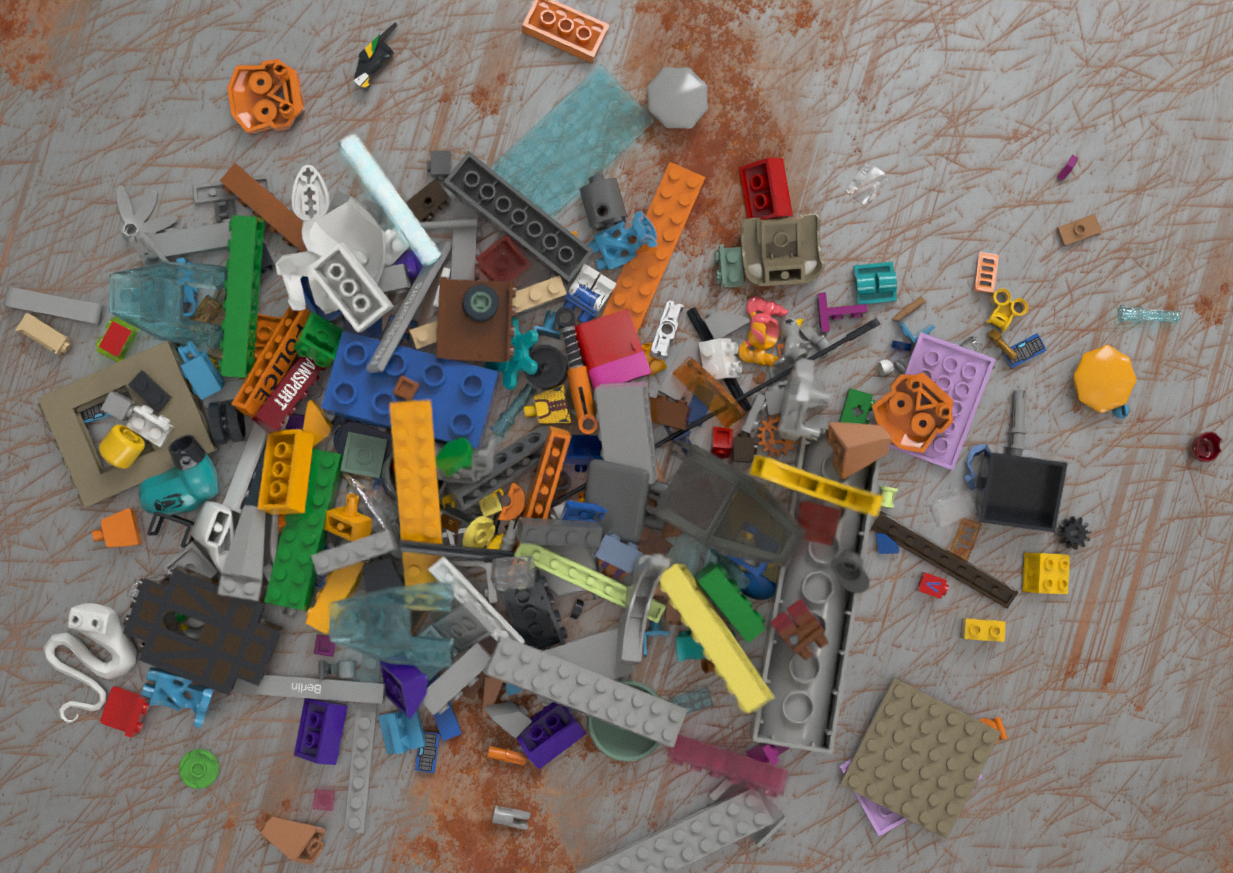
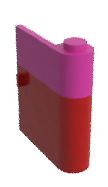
M628 309L575 326L577 346L580 349L579 351L594 391L600 384L626 383L651 374Z

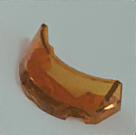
M687 357L672 372L713 413L726 429L747 414L733 396L692 357Z

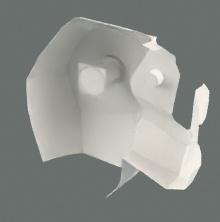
M350 196L348 202L315 221H303L302 239L308 251L283 255L276 263L277 273L283 276L289 295L288 302L293 310L300 311L305 309L306 303L300 279L302 276H306L309 278V284L316 305L325 314L338 310V306L308 268L335 245L345 243L378 285L385 265V233L372 215Z

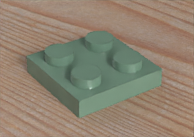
M348 432L340 471L380 479L388 440Z

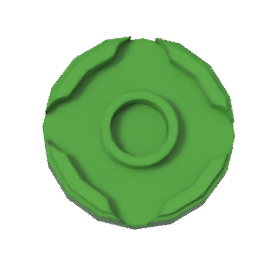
M194 749L186 753L179 764L181 780L188 787L194 789H201L211 785L217 779L219 773V763L216 756L205 749Z

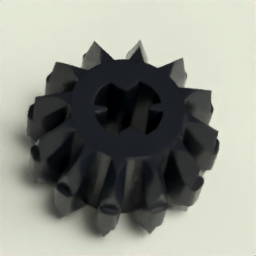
M1071 516L1070 521L1063 519L1065 526L1058 525L1062 532H1058L1057 536H1063L1059 542L1061 544L1066 542L1065 548L1069 549L1072 546L1074 550H1078V545L1085 547L1083 540L1090 541L1086 534H1090L1092 531L1085 529L1089 526V523L1085 522L1082 524L1083 518L1079 517L1076 520L1075 516ZM1077 530L1078 534L1075 536L1070 534L1071 531Z

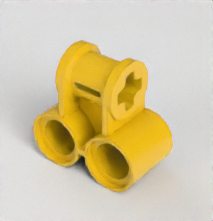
M1005 288L994 291L990 296V302L995 308L989 315L986 323H992L1001 328L1002 332H1005L1013 317H1020L1028 311L1027 301L1022 298L1011 301V294ZM998 293L1004 295V303L997 301L996 295ZM1015 303H1019L1022 306L1021 313H1017L1014 310L1013 306Z

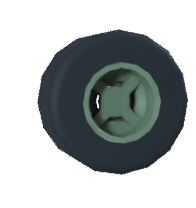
M474 285L464 294L462 301L463 311L473 321H487L498 310V295L495 290L487 285Z

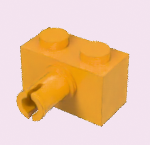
M347 494L346 507L341 506L326 512L325 530L351 542L371 536L372 518L357 512L359 495Z

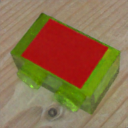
M114 316L113 319L108 321L104 336L98 339L96 351L115 362H120L124 359L140 329Z

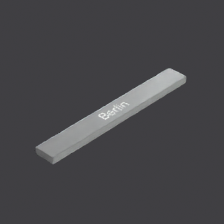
M264 675L259 686L237 678L231 693L384 704L386 683Z

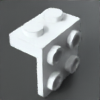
M718 338L698 343L705 382L741 377L742 364L738 359L739 346L734 339Z

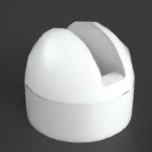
M882 360L877 362L878 371L882 377L892 373L893 363L891 361Z

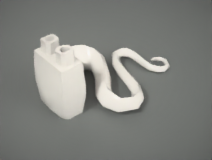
M207 500L200 507L191 535L201 545L206 547L211 559L222 575V570L235 535L232 512L230 508L220 503ZM272 515L269 553L272 564H274L278 548L279 531L277 524L279 515Z
M84 603L72 607L68 627L78 630L112 654L111 661L102 662L89 651L79 638L67 632L52 634L43 647L46 661L55 670L85 683L99 694V701L94 705L76 701L64 703L59 709L60 718L66 723H73L78 718L77 714L75 719L68 720L64 715V711L67 708L76 707L88 711L100 710L106 702V692L94 679L60 662L55 656V648L58 645H65L70 648L87 668L97 676L108 680L126 675L136 664L137 650L132 638L123 633L124 628L120 623L117 612L107 606Z

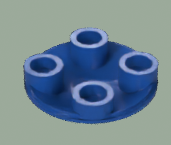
M751 572L740 574L736 580V585L740 588L741 592L747 597L756 600L771 598L776 588V584L773 581H770L763 575L758 578Z

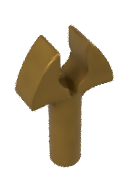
M992 329L987 333L988 338L996 348L999 347L1011 360L1017 358V354L1002 339V335L998 331Z

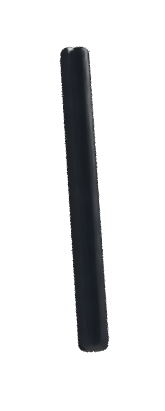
M695 307L689 309L687 315L702 342L713 340ZM724 378L734 399L744 394L736 378ZM747 398L737 403L742 413L751 409Z
M400 540L398 542V551L508 563H512L515 560V552L507 550Z

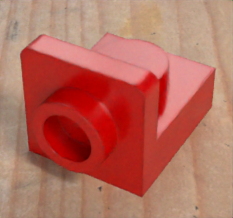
M713 426L710 457L717 459L729 458L732 451V428Z

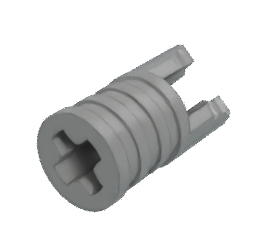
M496 805L492 823L526 830L528 823L519 819L528 820L531 813Z

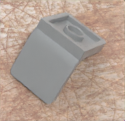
M485 560L450 561L454 566L484 567L487 571L488 586L484 587L485 599H489V603L499 602L496 562H487Z

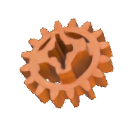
M776 414L775 419L768 416L769 422L763 420L761 422L763 428H757L761 432V434L756 435V438H761L758 446L764 445L762 451L769 450V456H772L774 452L777 457H780L781 452L786 456L788 455V449L790 451L794 450L792 444H798V442L791 440L789 442L788 439L784 438L782 440H774L775 435L773 431L777 433L778 427L775 428L771 424L779 422V415ZM765 431L769 433V440L767 442L765 440ZM781 444L784 448L774 449L772 446Z

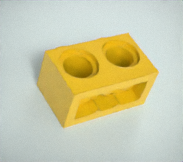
M962 618L961 638L1005 642L1006 622Z

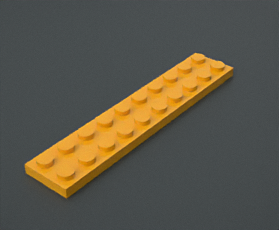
M431 400L390 402L401 540L443 544ZM402 552L406 600L447 598V589L428 570L442 556Z

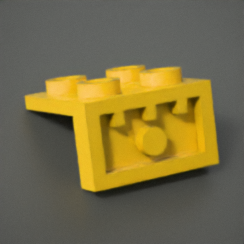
M1024 552L1022 592L1068 594L1070 555Z

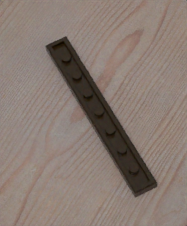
M882 511L871 526L873 531L886 534L897 545L1007 609L1018 594L1016 589Z

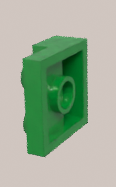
M311 312L293 348L297 350L300 356H308L315 360L316 365L328 368L335 360L342 332L345 330Z

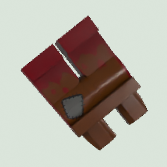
M798 599L786 609L798 626H795L785 611L769 623L795 654L798 653L806 661L814 655L808 647L810 643L814 641L822 649L829 642L824 634V629L809 611L803 600Z

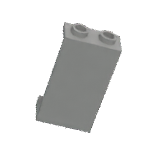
M735 766L708 795L714 802H718L754 783ZM757 787L774 822L748 835L760 848L762 845L765 847L773 839L771 836L776 831L779 833L786 827L787 824L785 822L788 819Z

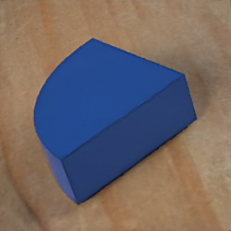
M877 533L879 554L899 553V547L896 542L887 537L886 534Z

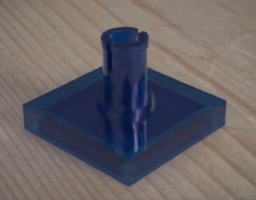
M571 435L563 464L575 465L574 470L579 473L581 466L583 473L587 471V465H589L591 460H603V457H601L602 441L599 440L598 435Z

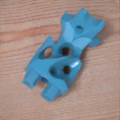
M642 210L634 215V220L631 221L633 225L627 230L625 222L622 221L594 235L595 239L588 244V247L594 251L592 254L601 251L603 255L602 258L596 260L599 270H615L634 259L637 256L636 251L645 244H648L649 247L658 246L656 230ZM614 231H621L617 238L613 237ZM632 235L637 237V242L633 244L629 243L628 240ZM623 250H627L629 254L628 256L622 257L621 252Z
M150 667L146 679L156 682V685L145 683L141 693L142 696L151 699L149 705L167 706L177 711H180L181 708H190L195 713L193 725L201 728L214 690L165 670ZM186 691L189 692L192 695V698H185L183 693Z

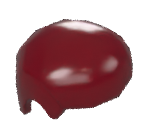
M1203 432L1196 435L1191 443L1192 455L1200 462L1207 463L1215 460L1222 451L1220 448L1221 437L1214 432Z

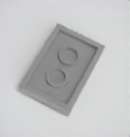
M469 601L436 619L432 624L459 652L488 637L496 630L491 622Z

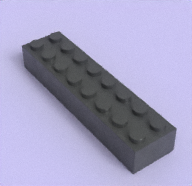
M470 151L466 153L443 183L445 188L556 276L560 275L561 280L566 284L571 281L594 252Z

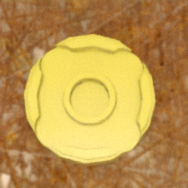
M481 516L472 521L464 534L463 546L478 548L488 546L495 533L493 520L486 516Z

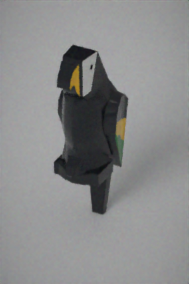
M393 23L381 35L379 34L359 53L358 65L353 81L361 89L370 88V77L381 68L386 59L393 58L394 52L384 40L398 26L397 23Z

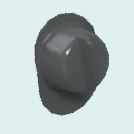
M845 549L839 557L832 559L830 567L844 588L854 593H862L869 588L870 581L863 569L864 562L858 554Z

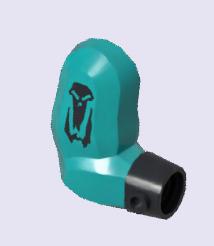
M184 435L174 440L168 448L175 467L165 473L144 480L140 484L138 492L141 507L147 513L153 515L155 512H161L166 515L187 513L195 510L205 501L217 495L219 488L218 474L213 462L196 438L192 435Z

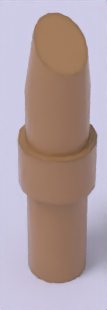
M920 296L892 318V321H901L906 316L911 315L914 310L926 301Z

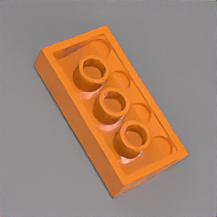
M535 0L522 24L521 32L593 64L610 25L558 1Z

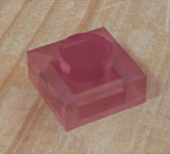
M316 788L314 791L313 809L333 811L336 790Z

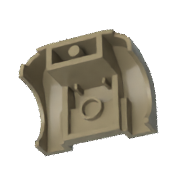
M819 213L804 214L794 218L740 219L742 262L746 277L751 282L758 284V286L804 284L813 282L812 280L819 277L825 268L820 244L821 218Z

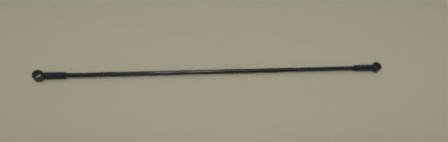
M878 318L848 333L843 339L807 359L813 361L847 341L850 342L881 325ZM793 367L689 424L686 431L678 430L655 443V449L791 373ZM586 483L552 501L550 508L585 489ZM519 518L515 520L513 529H515V526L517 524V521H519Z

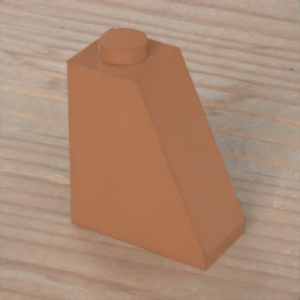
M829 423L827 442L828 446H832L834 458L831 459L833 467L842 479L847 478L888 454L889 445L891 444L890 434L885 431L882 425Z
M271 817L265 823L261 834L293 862L313 865L324 849L322 837L325 836L326 830L322 827Z

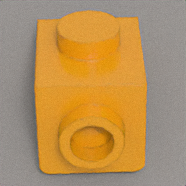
M653 342L642 345L651 370L649 376L667 368L664 360L650 356Z

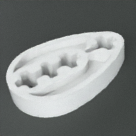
M305 165L299 171L293 185L292 209L301 220L315 221L326 214L330 206V198L322 176L312 165ZM309 169L312 173H314V175L310 177V184L308 178L304 176V174H306L307 170ZM309 189L315 192V195H312V200L316 202L313 205V210L317 214H314L313 218L307 215V212H310V207L306 205L309 202V197L305 193H308Z

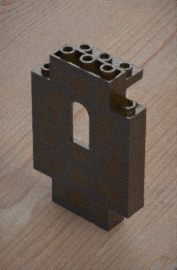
M177 565L174 570L170 569L168 576L160 573L157 577L148 574L144 579L141 578L137 586L139 593L137 597H133L130 608H132L131 614L127 615L123 622L125 627L124 634L145 641L142 642L138 651L141 654L139 661L226 695H230L233 691L237 678L257 686L260 685L283 629L279 625L261 619L267 604L264 602V598L259 597V601L218 595L220 581ZM175 611L205 623L199 640L167 628L164 623L165 615L168 612Z

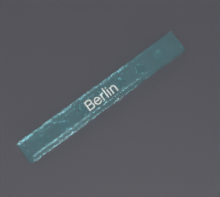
M353 134L339 141L338 146L423 265L426 267L442 258L441 252L357 135Z

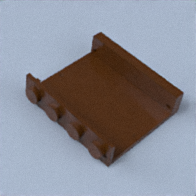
M448 277L439 278L436 359L509 362L510 358L514 357V346H510L511 338H514L515 326L511 325V318H515L516 307L512 305V297L516 298V286L513 285V280L499 282L448 279ZM474 285H487L495 290L498 295L499 306L496 314L484 322L471 320L463 311L462 301L464 294Z

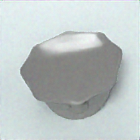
M664 67L647 86L648 109L666 128L691 129L708 110L707 85L691 68Z
M542 545L597 571L593 547ZM536 566V571L539 570L541 576L545 575L549 587L546 588L558 597L585 590Z

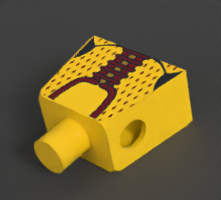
M564 385L535 395V405L524 407L526 418L537 416L539 424L571 423Z

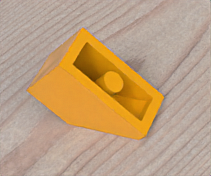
M310 399L307 402L303 430L314 435L313 445L319 446L329 439L328 435L333 424L316 400Z

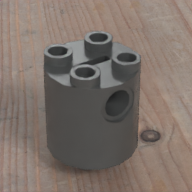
M603 174L589 177V184L579 188L590 228L601 231L607 229L609 224L615 223L616 225L622 221L626 223L627 213L617 178L604 179ZM608 208V214L604 216V211Z

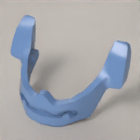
M985 444L977 445L969 452L967 460L969 473L964 479L970 490L975 489L974 478H976L971 466L975 456L985 452Z

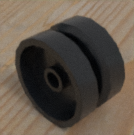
M539 345L529 351L530 358L535 360L538 366L536 373L532 375L524 371L526 379L532 385L541 390H551L561 386L568 377L567 370L569 369L568 361L557 348L551 345ZM545 364L549 366L548 370L546 371L543 370V366Z
M234 399L227 400L225 406L221 401L210 402L208 405L210 430L216 445L227 444L229 438L233 442H241L246 439L244 414L231 404Z

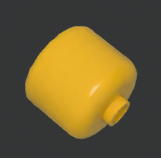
M121 424L114 425L99 444V452L110 465L122 469L129 468L145 448L142 437L129 427Z

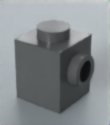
M430 151L431 160H427V172H431L432 178H435L437 181H445L452 172L451 151Z

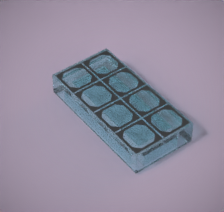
M708 686L670 698L671 703L687 709L686 714L714 706Z

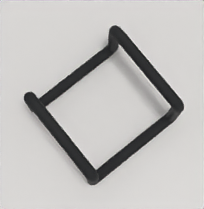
M161 512L154 513L147 531L148 536L157 535L163 519L166 518L187 526L181 543L182 548L193 542L194 537L191 535L188 544H185L191 530V525L194 526L195 522L176 515H166ZM160 516L155 532H152L156 518Z

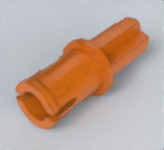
M491 745L487 758L505 761V764L510 762L519 765H526L528 758L525 753L512 751L510 748H497Z

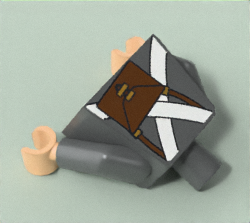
M439 499L443 544L463 546L464 534L468 526L475 519L452 508L448 504L445 505L446 508L444 509L442 500Z

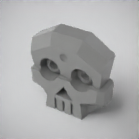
M802 358L795 363L789 375L777 428L781 438L796 442L797 438L801 436L818 441L821 428L803 425V419L808 403L815 402L828 406L831 393L813 390L814 361Z

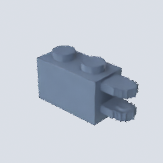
M610 533L609 536L605 534L595 556L631 574L634 561L643 555L638 551L639 546L628 542L626 545L620 542L621 537Z

